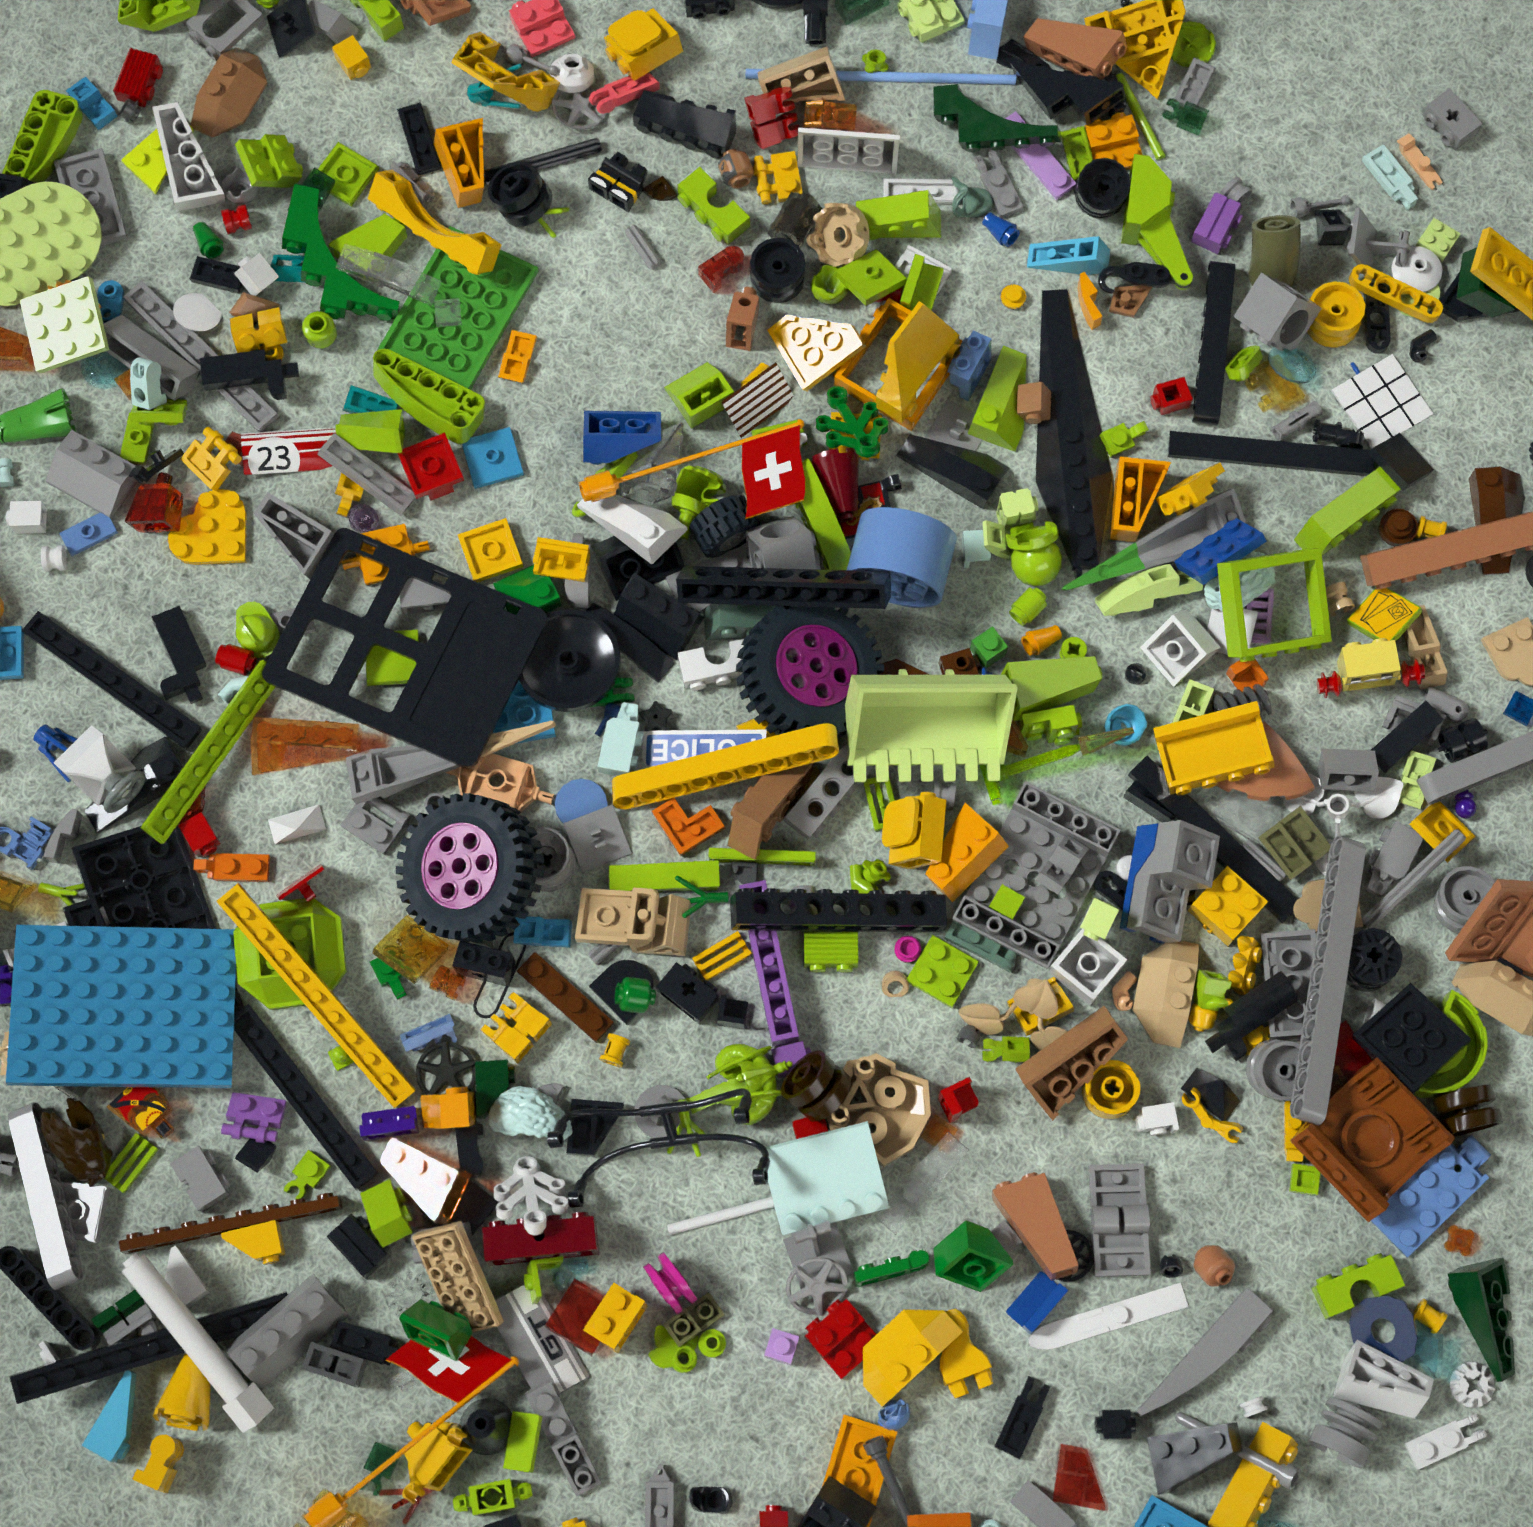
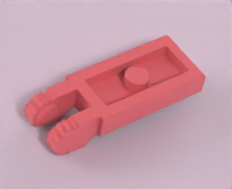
M650 72L635 81L630 76H627L592 92L589 96V102L593 106H597V111L600 114H606L607 112H612L616 106L618 107L640 98L644 90L650 92L660 90L659 82Z

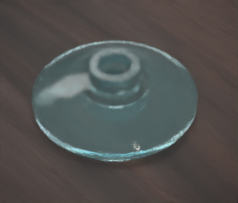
M1275 347L1271 349L1268 356L1269 363L1272 369L1285 380L1304 384L1310 382L1315 377L1316 365L1313 359L1298 347L1292 351L1286 348L1283 351Z
M106 351L84 358L81 362V372L84 379L90 385L100 389H109L120 385L130 373V368ZM102 360H108L106 365H100Z

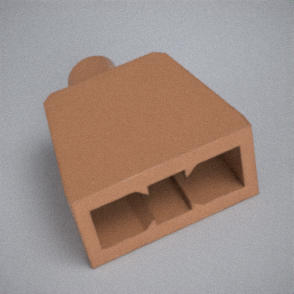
M744 287L742 292H735L726 322V347L751 351L759 315V296H757V291L752 287ZM737 325L745 326L743 341L734 339Z

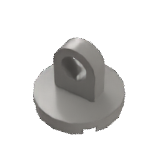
M656 1085L648 1088L639 1096L635 1109H639L640 1106L677 1102L678 1100L685 1099V1097L671 1086ZM671 1113L677 1130L680 1123L678 1113ZM660 1115L648 1117L635 1116L638 1127L645 1135L651 1138L667 1136Z

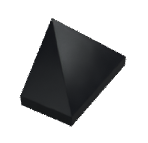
M1199 1068L1194 1070L1180 1088L1194 1100L1196 1098L1191 1093L1193 1087L1198 1089L1201 1093L1200 1101L1203 1106L1221 1121H1226L1240 1103V1100L1222 1079Z

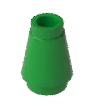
M205 222L196 223L193 226V232L201 254L208 259L217 258L224 250L222 239Z

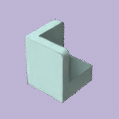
M983 530L963 531L962 550L964 568H969L970 562L989 561L991 553L984 547Z

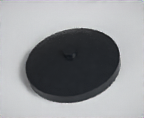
M564 609L546 614L548 618L547 625L519 681L525 692L543 707L561 712L586 709L602 700L611 691L618 678L621 656L616 637L601 619L585 611Z

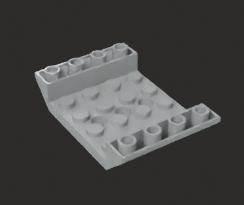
M1025 781L999 832L1009 847L971 884L952 920L1048 969L1104 864L1120 829ZM1067 834L1089 849L1064 886L1066 891L1065 897L1056 899L1052 896L1051 890L1044 885L1031 886L1027 882V876L1031 873L1040 874L1059 843ZM1006 861L1017 863L1018 871L1015 874H1008L1004 871L1003 864ZM1002 884L1025 897L1013 920L988 908Z

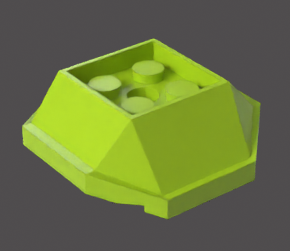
M302 898L259 904L258 906L287 940L292 945H295L299 954L330 990L333 991L347 972L341 917L315 898L310 902ZM237 927L233 934L239 986L270 1010L304 1006L305 1004Z

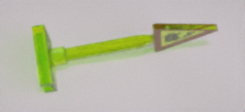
M1133 727L1081 736L1077 738L1079 743L1076 745H1067L1006 766L1005 764L1000 765L999 781H988L987 765H979L992 804L1003 803L999 782L1009 779V776L1073 756L1079 751L1082 752L1083 756L1091 754L1133 734Z

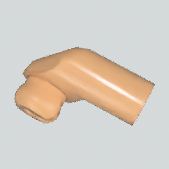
M1129 971L1112 988L1114 1005L1120 1011H1128L1133 1006V1001L1130 1000L1129 989L1138 979Z

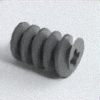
M1255 684L1253 689L1248 686L1244 687L1243 692L1236 689L1233 691V695L1230 692H1225L1223 698L1220 695H1214L1212 700L1213 712L1257 701L1260 717H1262V709H1265L1268 715L1272 714L1270 699L1266 690L1260 684Z

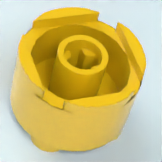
M1109 1060L1105 1065H1100L1093 1073L1094 1077L1088 1084L1083 1083L1082 1096L1086 1107L1093 1114L1104 1119H1116L1127 1114L1137 1102L1140 1095V1082L1128 1064L1118 1060ZM1109 1084L1114 1085L1113 1090L1117 1091L1113 1095L1108 1094V1090L1105 1089Z

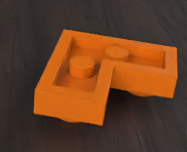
M675 798L652 810L653 816L680 857L725 829L724 824L711 805L690 818L686 816Z

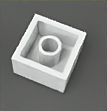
M1082 929L1051 965L1048 972L1086 1004L1091 1006L1122 969L1127 959L1103 939L1099 938L1098 941H1095L1083 935L1085 930Z

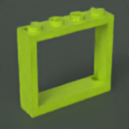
M1321 548L1301 549L1217 563L1228 657H1238L1240 662L1255 660L1254 655L1261 654L1262 658L1278 656L1277 651L1284 650V654L1300 652L1299 647L1306 646V650L1322 648V643L1332 642ZM1304 562L1312 636L1248 647L1239 572Z

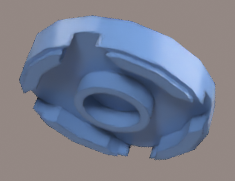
M587 779L571 780L563 785L557 793L555 800L556 814L562 824L608 806L606 794L602 788L595 782Z

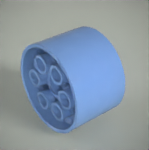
M891 507L871 508L864 511L860 516L847 570L890 571L892 596L889 603L912 608L933 607L942 601L957 536L946 524L918 512Z

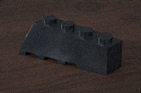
M644 90L633 113V124L642 133L649 134L652 132L658 134L665 141L672 142L675 140L681 142L684 147L690 150L698 148L704 150L710 157L718 158L719 156L723 157V154L730 149L736 135V110L727 109L726 113L717 111V106L707 104L706 108L697 107L694 101L685 99L679 103L672 96Z

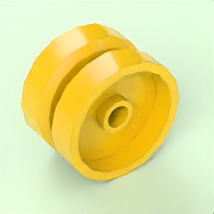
M1333 281L1321 285L1314 291L1310 300L1322 309L1307 333L1314 342L1324 347L1336 348L1345 346L1354 340L1360 329L1365 314L1363 296L1355 287L1345 282Z

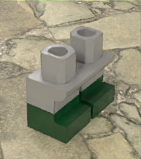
M136 1289L115 1303L116 1306L111 1305L91 1319L106 1338L108 1345L131 1339L138 1332L144 1335L159 1330L155 1322L157 1320L155 1313Z

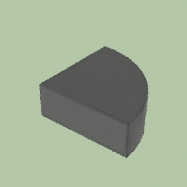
M732 862L734 875H736L735 877H737L741 884L753 883L758 880L759 863Z

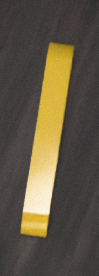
M1359 264L1355 266L1349 275L1350 285L1358 291L1423 322L1433 323L1437 321L1443 311V305L1437 298L1368 265ZM1360 273L1365 275L1363 281L1358 279ZM1372 279H1375L1373 286H1370ZM1385 283L1389 285L1391 292L1382 293L1378 289V284ZM1408 294L1412 296L1414 302L1412 304H1405L1401 300V295ZM1421 301L1419 309L1416 308L1418 302ZM1429 306L1433 308L1432 314L1427 312Z

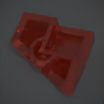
M1059 1444L1052 1501L1105 1511V1503L1088 1450Z

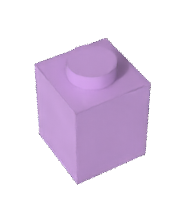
M772 1328L764 1357L791 1366L799 1336Z

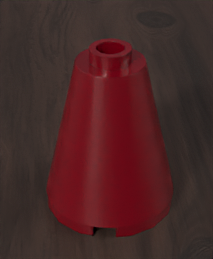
M838 448L823 451L812 456V461H810L838 522L851 521L854 519L853 516L858 513L859 455L855 452L854 448H846L847 452L839 453Z

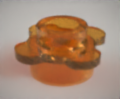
M1456 1225L1448 1227L1447 1232L1449 1236L1448 1240L1444 1243L1446 1251L1460 1252L1462 1256H1468L1472 1251L1470 1247L1475 1237L1474 1232L1470 1229H1459ZM1458 1238H1460V1239L1462 1240L1461 1243H1458V1242H1457V1239H1458Z

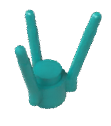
M517 64L515 66L507 68L506 70L512 73L520 69L522 65ZM481 81L470 84L467 88V95L472 103H481L482 106L517 109L521 107L518 103L491 100L493 89Z

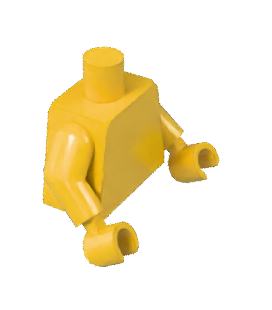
M416 1421L408 1427L407 1434L413 1440L433 1423L428 1422L423 1426L421 1422ZM444 1421L404 1453L408 1460L410 1483L404 1488L402 1497L413 1505L416 1503L415 1500L418 1495L422 1497L425 1494L423 1487L441 1491L473 1450L462 1441L468 1434L463 1432L460 1424Z

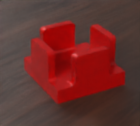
M445 433L406 447L402 450V453H397L416 499L428 495L430 501L454 492L453 485L464 481Z

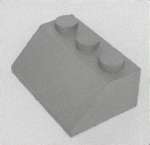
M73 430L69 432L56 449L46 478V483L95 511L106 515L110 519L138 481L134 477H129L132 469L136 467L134 464Z

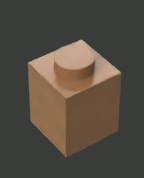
M1043 382L1018 385L1017 414L1029 424H1039L1043 420H1050L1051 391Z

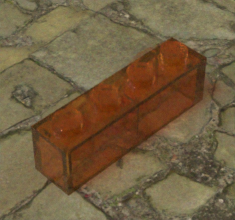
M254 717L251 735L252 775L346 760V757L361 752L363 731L359 724Z

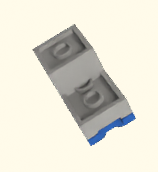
M1182 820L1137 826L1119 929L1127 932L1144 933L1150 936V941L1159 944L1181 942L1189 890L1212 888L1220 836Z

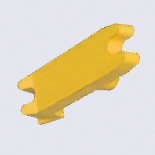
M1285 1101L1284 1150L1286 1161L1303 1162V1154L1290 1141L1302 1127V1121L1291 1117V1102Z

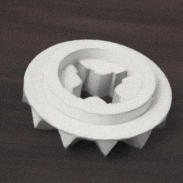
M1467 1362L1459 1365L1450 1377L1452 1395L1460 1404L1466 1407L1477 1408L1485 1405L1492 1399L1496 1389L1494 1376L1491 1375L1487 1367L1477 1362ZM1480 1375L1477 1385L1481 1391L1472 1390L1466 1394L1469 1387L1466 1379L1473 1380Z

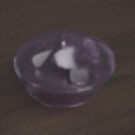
M356 504L349 510V523L356 532L365 533L377 528L379 524L378 514L369 505Z

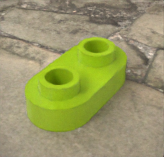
M1246 347L1233 357L1225 367L1230 380L1240 382L1250 376V373L1260 364L1263 358L1260 347Z

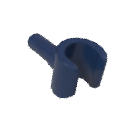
M614 703L606 705L603 720L595 735L600 737L606 728L607 721L610 718H617L621 708L620 705Z

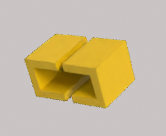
M280 307L257 312L259 328L256 329L254 328L252 313L230 318L231 334L237 353L260 349V344L263 343L265 348L287 343L286 329Z

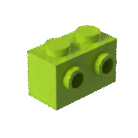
M388 1179L360 1193L371 1230L382 1247L413 1233L410 1225L413 1217L407 1205L403 1204L407 1199L400 1186L396 1188L392 1181Z

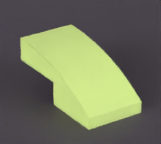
M987 520L983 521L984 547L998 557L1011 560V554L1014 549L1007 546L1005 536L1006 534L1011 535V533L1005 531V525Z
M1409 751L1400 780L1403 782V789L1399 799L1400 803L1421 809L1425 797L1417 783V779L1432 772L1437 758L1417 751Z

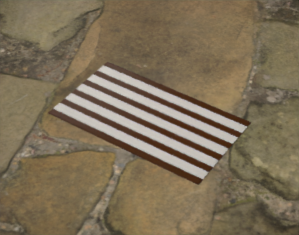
M775 362L721 403L742 438L786 406L794 395Z

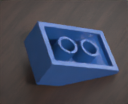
M584 411L583 462L594 465L610 463L661 441V412Z

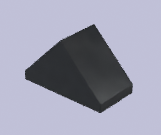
M1315 210L1318 246L1344 245L1350 231V225L1341 210Z

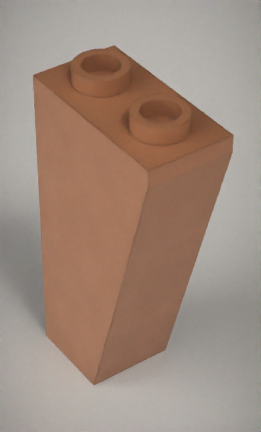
M1039 18L1036 19L1023 36L1027 49L1035 55L1078 75H1092L1101 80L1110 74L1113 65L1119 58L1123 57L1127 49L1124 32L1120 30Z
M1036 1172L1029 1173L1023 1176L1020 1181L1014 1183L1005 1181L996 1185V1188L992 1189L994 1203L1049 1279L1053 1281L1077 1273L1079 1265L1045 1173L1039 1175Z

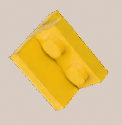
M613 1282L583 1330L618 1354L648 1305L640 1297L634 1296Z

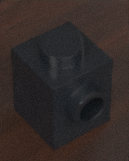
M1130 1410L1099 1411V1416L1095 1417V1433L1100 1434V1440L1132 1439V1433H1136L1135 1416H1131Z

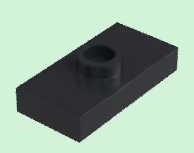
M197 256L190 280L193 283L239 293L242 283L234 273L241 267Z

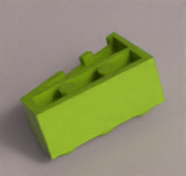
M929 190L856 201V207L864 214L868 222L869 240H876L878 238L941 237V210Z

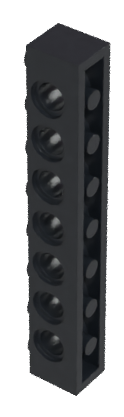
M684 566L676 578L678 603L886 609L892 596L890 571Z
M742 888L738 889V892H735L730 898L731 930L941 932L947 927L945 894H937L936 891H923L921 894H911V891L900 890L896 891L895 894H885L884 890L859 893L858 890L852 889L845 890L843 893H833V890L821 889L817 893H807L805 889L780 892V889L772 888L766 889L764 892H754V889ZM754 904L762 905L765 908V914L758 913L754 908ZM781 904L788 905L791 908L792 914L784 913L781 910ZM807 905H814L818 910V914L810 913ZM833 905L841 906L844 910V915L837 914L834 911ZM860 905L868 907L870 915L863 914L860 910ZM886 905L892 906L896 911V915H890L886 910ZM912 906L919 907L922 916L916 915L912 911Z

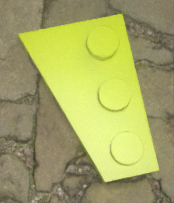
M157 129L121 159L122 163L155 194L158 192L164 178L168 175Z

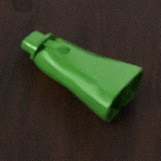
M58 389L32 403L1 414L0 443L66 437L71 430L76 432L75 425H70L73 417L70 415L72 412L68 408L70 403H66L69 401L65 389Z

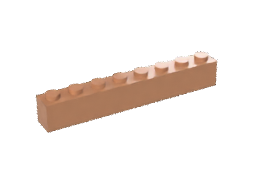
M1533 511L1360 555L1367 586H1376V590L1392 586L1391 581L1400 579L1401 583L1417 580L1416 575L1425 573L1426 577L1441 574V568L1450 566L1451 570L1467 567L1466 562L1475 560L1476 564L1492 560V555L1499 553L1501 557L1515 555L1516 549L1525 547L1526 551L1533 550Z

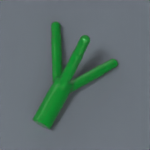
M675 877L676 881L701 896L688 898L691 904H697L682 914L683 918H687L705 904L727 903L729 901L728 892L706 893L682 877Z

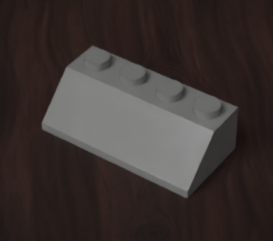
M313 1273L230 1343L226 1349L230 1358L243 1373L258 1387L263 1389L305 1354L311 1342H319L337 1326L339 1320L343 1321L349 1314Z

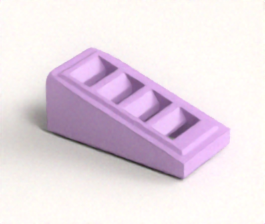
M1270 588L1256 598L1266 599V602L1251 601L1245 606V609L1252 610V608L1266 609V612H1258L1257 619L1265 620V623H1256L1254 628L1265 630V634L1253 633L1252 643H1270L1274 589Z

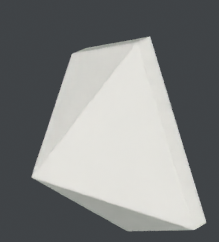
M319 804L268 820L275 845L326 830Z

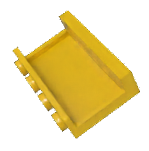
M1257 701L1153 728L1170 794L1185 795L1197 787L1202 786L1203 789L1217 786L1218 782L1224 780L1235 782L1243 779L1244 775L1251 773L1262 775L1268 773L1271 768H1274V758L1271 755Z

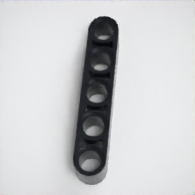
M4 1246L1 1248L0 1269L76 1350L83 1352L96 1349L100 1342L98 1331L59 1289L54 1290L50 1286L46 1275L25 1252L14 1246ZM15 1252L17 1261L14 1265L8 1267L6 1259L9 1254ZM34 1272L35 1282L30 1286H26L24 1281L26 1275ZM52 1292L54 1295L53 1302L49 1306H44V1295ZM70 1311L72 1321L69 1325L63 1326L61 1323L62 1315ZM88 1331L91 1335V1340L86 1346H81L80 1336Z

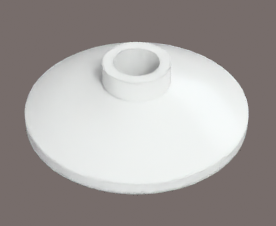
M1420 246L1410 247V252L1406 258V266L1404 267L1402 265L1401 267L1395 265L1396 256L1393 260L1391 267L1393 278L1424 293L1435 288L1441 279V262L1427 248ZM1415 264H1420L1423 268L1419 269Z

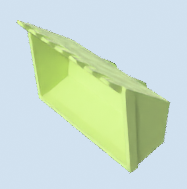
M899 669V675H851L845 703L848 743L847 763L848 766H853L854 782L866 781V766H875L877 782H888L889 765H898L900 782L911 781V765H920L922 782H932L934 780L933 765H942L943 781L954 782L956 780V765H965V778L967 782H976L978 780V765H987L988 781H999L1000 765H1004L1017 695L1018 688L1016 684H1012L1006 675H955L953 669H946L945 675H908L906 669Z

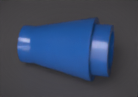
M992 212L988 213L983 219L982 224L990 231L1000 245L1009 247L1019 237L1020 231L1017 229L1016 224L1002 219Z

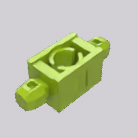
M505 1479L469 1486L470 1496L466 1494L453 1498L454 1511L458 1512L469 1511V1508L472 1507L473 1516L517 1508L516 1499L519 1498L522 1501L533 1496L532 1485L529 1483H517V1487H514L513 1479ZM504 1485L507 1504L503 1505L505 1497H501L494 1506L489 1505L486 1501H481L487 1507L486 1509H481L479 1490L484 1489L481 1497H486L487 1492L491 1489H496L500 1494H503L504 1491L498 1486Z

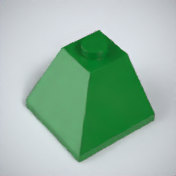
M534 564L493 583L496 591L540 608L545 613L562 606L560 596L550 577L533 574ZM509 603L506 604L507 612L517 615L519 609H521Z

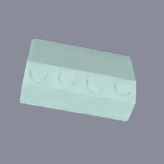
M868 1121L766 1147L770 1159L768 1182L782 1235L806 1229V1225L809 1224L814 1226L827 1220L829 1223L889 1208Z

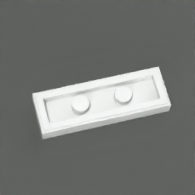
M884 178L883 197L929 190L937 205H952L958 189L953 186L952 179Z

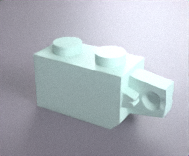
M623 702L617 718L607 721L597 766L599 773L618 776L637 770L639 756H635L636 746H642L644 731H640L638 722L639 708L637 704Z

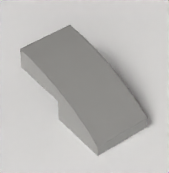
M72 808L59 822L51 835L43 856L49 862L60 864L66 839L77 840L83 817L78 809Z

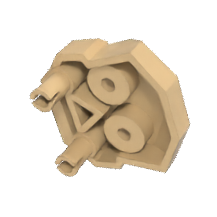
M877 1053L847 1061L843 1070L851 1077V1086L842 1104L826 1118L830 1131L868 1121V1124H873L876 1127V1131L871 1133L878 1164L885 1167L913 1151L931 1116L929 1082L923 1078L896 1070V1063ZM891 1088L895 1091V1095L887 1097L885 1090ZM859 1089L865 1102L851 1104Z

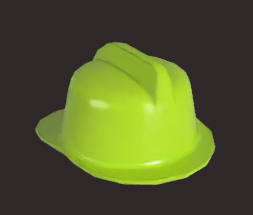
M252 601L242 604L236 610V638L242 648L252 650L256 658H265L271 655L280 635L277 625L262 604Z

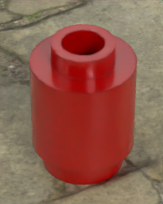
M221 644L215 658V663L220 665L221 669L244 676L254 670L257 661L252 650L232 644Z

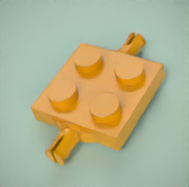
M405 524L361 533L413 556L416 553L430 551L428 540L412 544ZM363 543L361 548L362 551L373 555L376 549ZM357 554V557L343 559L342 565L344 570L355 567L361 569L366 586L383 582L389 571L388 567Z

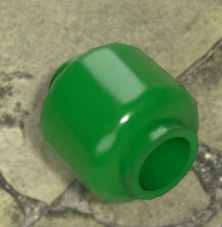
M625 977L621 983L616 985L615 1004H619L620 1009L624 1012L645 1013L649 1006L655 1003L656 990L651 989L650 981L647 979Z

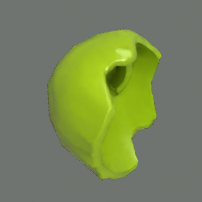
M823 265L811 280L812 294L823 304H837L849 292V289L836 277L838 267Z

